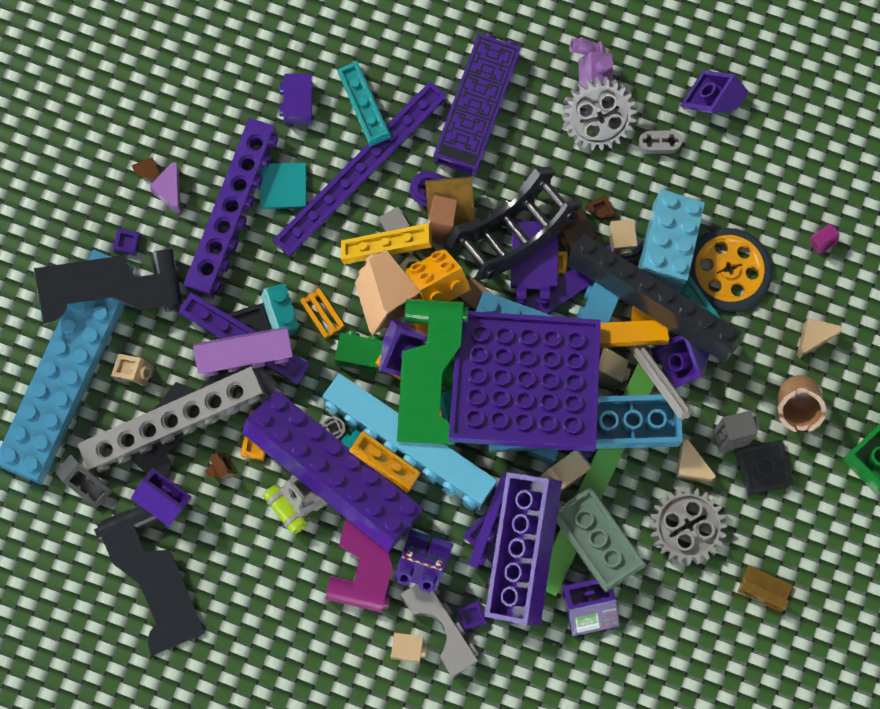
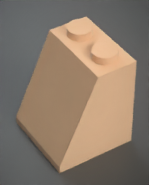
M387 250L379 254L376 252L371 254L365 260L366 265L358 272L360 275L355 282L369 332L372 336L389 326L392 318L398 320L405 316L406 299H417L420 294L412 280Z

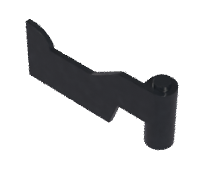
M137 505L97 522L98 528H95L94 532L98 541L104 542L113 565L140 584L156 623L148 637L149 652L153 656L200 636L205 631L171 550L144 551L137 531L154 525L159 520L147 510Z

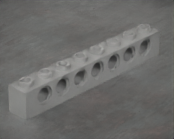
M249 367L77 445L87 469L101 473L110 469L109 465L117 461L118 464L124 463L132 459L131 455L137 452L144 454L153 450V445L157 443L167 444L175 440V435L182 432L183 435L192 433L197 430L196 426L205 423V425L212 424L219 420L218 416L226 413L228 416L240 411L239 407L247 403L249 406L255 405L262 401L261 397L265 396L266 393L256 369ZM242 387L243 395L235 399L233 397L234 389ZM220 396L222 400L221 405L218 408H213L211 405L212 399ZM198 406L200 409L199 415L196 418H191L190 409ZM176 415L178 423L175 427L170 428L168 420L171 416ZM154 425L156 433L153 437H148L147 428ZM128 435H133L134 444L127 447L125 439ZM111 444L113 448L112 454L106 457L103 450L106 445Z

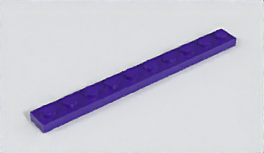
M430 81L386 125L391 138L371 147L368 143L273 239V243L288 257H291L447 99V95Z

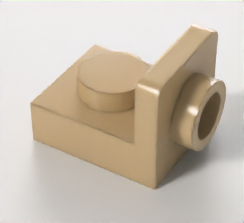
M118 354L111 376L116 379L136 382L141 386H147L153 365L139 357Z

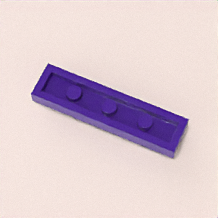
M501 474L468 563L470 567L478 569L480 565L484 566L489 552L485 551L488 542L493 543L497 529H494L496 519H500L506 475Z

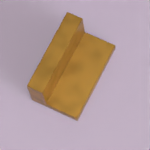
M749 565L737 592L782 612L786 609L789 602L787 598L793 585Z

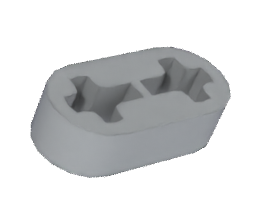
M672 130L646 131L641 134L638 147L645 154H672L680 149L682 137L678 132ZM646 138H650L651 142L658 143H652L651 147H647V143L643 142L646 141ZM669 138H673V141L676 142L673 147L667 142Z

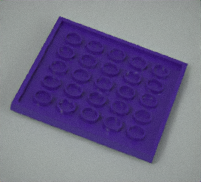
M468 311L467 321L462 322L461 346L455 354L449 442L595 452L601 320Z

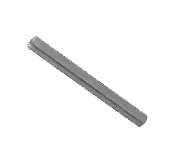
M644 345L627 346L678 418L681 420L688 419L691 412L690 408Z

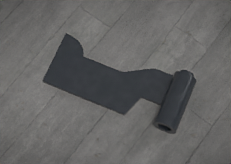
M173 249L151 252L153 275L134 277L123 256L34 268L43 325L52 323L62 317L67 309V304L112 298L140 310L157 307L165 309V312L179 310L178 306L183 305Z
M227 369L218 370V374L210 376L200 389L240 371L228 372ZM175 382L153 410L193 393L197 389ZM236 387L233 391L234 398L243 394L242 387ZM216 396L212 399L211 405L213 408H218L221 405V397ZM198 406L190 409L191 418H196L200 413ZM176 415L171 416L168 420L170 428L175 427L178 423ZM151 425L147 428V436L153 437L156 433V427ZM183 432L175 435V440L167 444H161L160 442L153 445V450L147 453L140 454V452L131 455L132 459L130 460L148 474L154 468L168 479L171 471V461L167 455L184 436ZM133 435L125 443L127 447L134 444Z

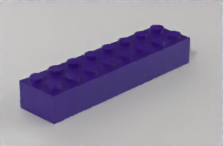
M278 390L246 419L242 434L388 553L418 521L423 511L421 506L379 472L349 452L350 449Z

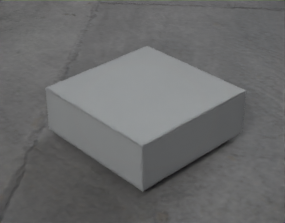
M399 207L378 217L385 232L410 227Z

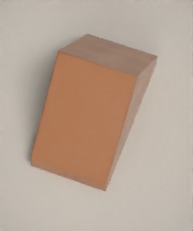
M434 194L427 221L432 228L433 242L446 245L445 242L454 224L456 199Z

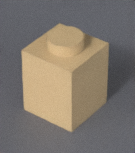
M634 219L611 221L609 225L611 251L621 257L632 255L637 248Z
M394 632L391 659L420 663V657L425 658L427 643H423L422 636Z

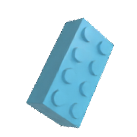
M660 189L653 202L638 268L680 293L688 280L705 202Z

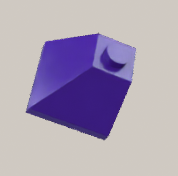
M703 70L680 106L684 109L708 113L737 110L749 91L735 74Z
M392 318L383 339L379 369L401 377L402 352L426 345L428 333L412 324Z
M681 335L670 339L668 344H660L651 349L655 362L663 366L661 370L675 389L704 376L709 353Z

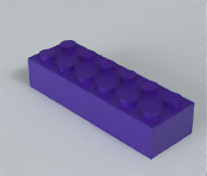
M507 472L485 617L524 625H541L562 481Z

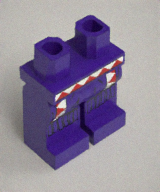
M410 529L395 575L398 578V583L408 585L412 582L420 585L419 587L422 591L428 593L432 592V590L437 591L449 562L454 543L433 537L426 557L425 554L431 536Z

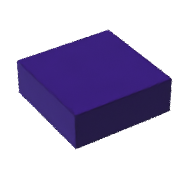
M117 228L113 252L136 256L141 233Z
M479 600L456 608L464 632L487 624Z

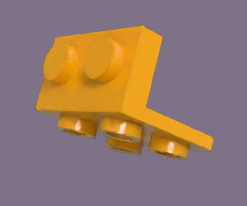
M446 250L432 253L430 257L412 264L405 271L419 290L423 300L451 301L471 290L462 267Z

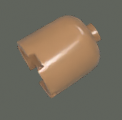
M797 375L790 377L784 381L778 393L780 421L786 428L797 432V430L812 431L819 427L825 419L826 412L821 387L816 380L809 376Z

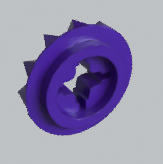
M424 171L417 174L410 184V194L414 202H417L422 207L427 206L425 190L421 188H426V180L443 178L432 171Z

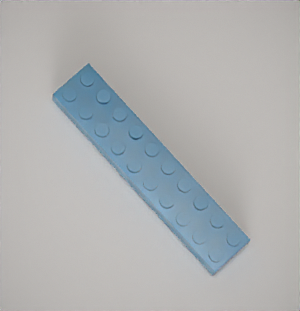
M92 250L88 260L111 256ZM128 264L134 277H138L139 272L136 266ZM107 298L67 304V309L54 331L0 447V468L43 485L124 309V303Z

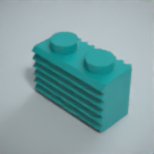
M280 284L265 288L261 299L271 329L288 327L289 336L294 335L299 323H297V315L294 314V306L291 305L292 302L289 297L290 293L287 292V285Z

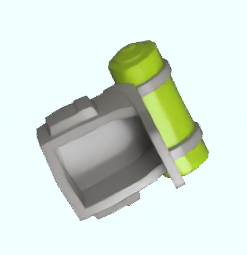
M294 475L286 482L285 486L274 485L268 488L263 495L268 506L274 510L284 523L286 529H289L292 534H297L306 527L308 522L305 516L311 511H318L328 504Z

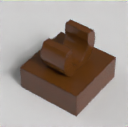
M216 453L209 458L213 464L205 470L209 479L212 477H220V479L231 478L237 474L226 453Z

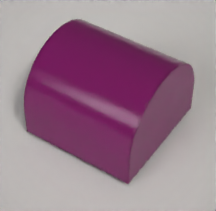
M828 224L809 237V240L818 255H821L837 244L840 233L834 226Z

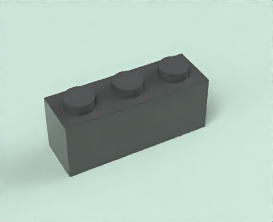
M751 410L725 416L713 430L719 454L747 447L758 434L757 430L760 429L757 417L752 415Z

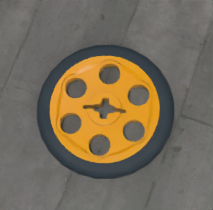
M721 228L704 234L696 241L689 275L714 309L736 312L755 305L764 297L772 281L773 266L765 246L756 237L736 228ZM718 243L726 245L727 252L725 254H718L715 251V245ZM742 247L747 248L750 256L745 259L741 258L737 250ZM702 260H709L713 268L705 271L700 267V262ZM727 264L729 267H736L731 275L729 272H722ZM749 268L755 269L758 273V278L754 280L749 279L746 276V270ZM710 281L719 282L721 290L712 292L708 287V283ZM734 285L741 286L744 291L743 295H733L731 287Z

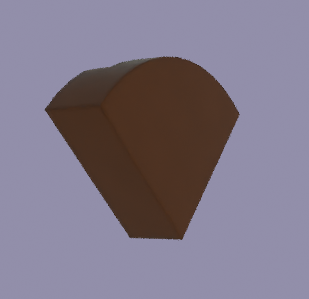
M153 157L131 165L134 172L144 179L155 181L160 175Z
M606 195L585 205V209L596 218L611 219L616 217V213Z

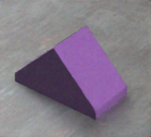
M173 162L150 185L152 193L175 213H181L179 168L177 162Z

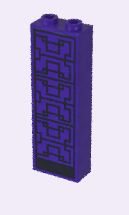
M478 33L435 149L433 163L475 177L477 176L520 57L521 47H518L517 44L511 41L503 42L497 40L490 34L482 35Z

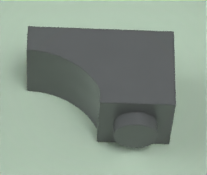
M72 455L55 471L63 483L96 509L112 492L106 484Z

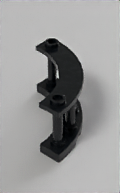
M551 166L535 168L517 190L519 194L510 203L506 200L490 212V217L482 221L477 218L464 224L455 225L445 243L450 249L460 246L465 247L481 267L474 277L477 281L483 279L490 280L496 275L517 266L547 245L570 221L578 216V211L583 203L581 201L566 202L551 185V179L556 172ZM543 190L560 208L551 221L534 204V199ZM524 209H527L543 227L531 239L514 221V217ZM502 226H507L522 244L509 253L492 234ZM479 239L486 240L499 257L487 260L473 242Z

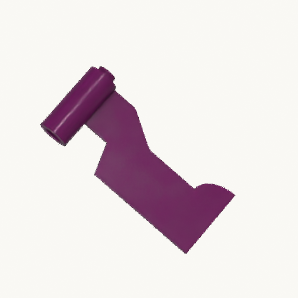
M395 485V486H396L398 489H400L403 493H407V492H405L404 490H402L400 487H398L397 485ZM345 519L339 547L360 560L354 581L334 576L330 577L325 599L382 613L383 608L388 609L391 595L387 594L392 572L389 554L349 520Z

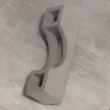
M415 584L401 593V598L413 617L428 616L434 618L444 628L447 642L440 655V659L451 677L454 678L476 664L478 661L476 656L479 654L473 644L469 643L467 645L462 637L465 635V632L458 622L454 624L451 620L450 615L452 612L446 602L441 604L436 595L439 594L438 589L428 593L422 591L419 587L420 585Z

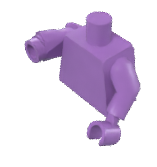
M582 37L572 38L570 41V52L584 55L578 60L579 83L585 87L587 86L586 79H589L592 84L595 83V78L598 77L600 82L603 83L604 78L607 77L611 84L613 81L612 54L606 53L603 43L601 41L599 43L591 42ZM585 104L582 106V108L589 107L590 105Z

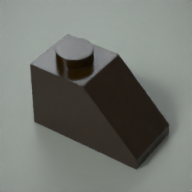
M575 197V198L572 199L571 202L579 201V200H578L577 197ZM582 206L578 211V216L564 227L558 237L562 248H567L569 254L572 247L584 234L596 241V235Z

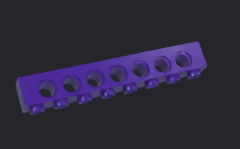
M248 118L183 285L187 291L214 299L215 294L220 292L223 283L221 280L223 273L228 271L231 263L230 255L232 251L237 249L239 238L237 237L240 230H244L246 226L247 211L252 209L255 202L254 193L256 188L259 189L262 184L263 176L260 175L263 167L267 168L269 166L272 147L275 148L278 143L279 135L274 125ZM256 144H263L258 150L252 149ZM249 164L255 165L254 168L249 171L244 170V168ZM247 185L243 191H236L238 186ZM231 206H239L236 211L228 212ZM230 226L228 232L220 233L222 227ZM222 247L220 253L212 254L214 248ZM207 268H214L212 274L204 275V271Z

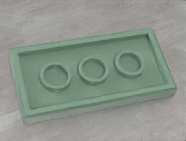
M591 487L559 506L556 523L605 593L646 566Z

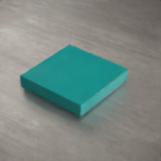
M269 163L267 168L263 167L260 174L263 176L260 186L261 210L304 209L306 207V163Z

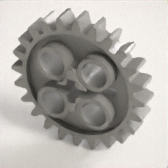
M598 77L595 78V83L592 84L589 79H586L587 86L584 87L579 83L578 87L580 90L578 92L573 89L571 90L573 98H565L569 105L562 107L564 112H566L562 115L563 121H567L563 125L565 129H569L567 132L569 137L574 136L573 140L575 143L581 141L583 148L588 143L591 150H594L596 145L599 146L600 150H603L604 144L612 148V141L620 144V136L628 137L625 130H633L629 122H636L635 117L632 115L637 113L636 108L632 107L636 103L633 98H630L632 96L630 91H625L626 88L623 84L618 86V82L615 79L611 84L607 77L604 78L603 83L600 82ZM606 96L612 97L608 103H602L603 98ZM583 105H590L588 110L580 111ZM618 117L615 123H608L610 118ZM590 125H597L595 130L587 131Z
M689 487L685 489L684 494L677 488L675 491L676 496L668 492L666 494L668 501L661 497L659 502L662 507L655 505L653 508L658 514L650 515V518L655 521V523L649 525V528L655 529L650 538L658 539L654 547L661 545L663 548L660 554L668 552L669 561L674 556L677 557V564H680L682 559H685L687 566L691 564L692 559H694L696 564H699L701 556L704 560H709L708 552L715 555L717 551L714 546L721 547L723 545L718 539L726 537V534L721 532V530L727 528L726 524L721 523V520L726 515L718 514L722 506L714 507L713 504L716 499L713 498L708 501L707 492L702 497L699 496L698 488L693 494L690 493ZM694 505L698 510V514L695 516L689 515L686 511V506ZM702 515L706 516V519L694 524L691 531L686 529L673 538L669 536L672 532L681 529L685 522L689 524ZM666 517H674L677 520V526L669 527L666 524ZM699 526H707L710 530V535L702 536L698 530ZM686 537L690 542V546L682 548L678 544V538Z

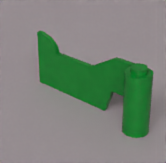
M406 299L405 323L428 324V338L426 345L402 352L397 430L398 442L455 445V442H449V422L440 417L442 373L461 346L462 322L467 321L468 307H463L464 302Z

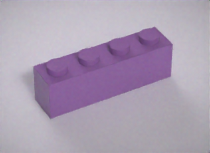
M288 327L194 343L193 345L198 374L204 373V377L217 375L218 370L227 369L228 372L242 370L241 366L251 365L253 368L265 366L267 361L274 360L275 364L285 363L289 361V357H293Z

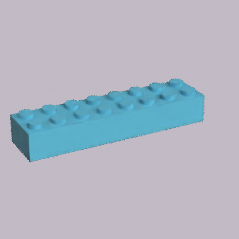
M340 373L324 393L323 401L327 413L334 417L340 416L346 421L345 425L354 431L359 429L370 435L411 466L423 473L422 477L432 484L437 482L443 486L442 491L453 498L456 495L462 499V504L469 510L474 511L476 509L480 512L496 489L497 480L445 444L398 442L399 413Z

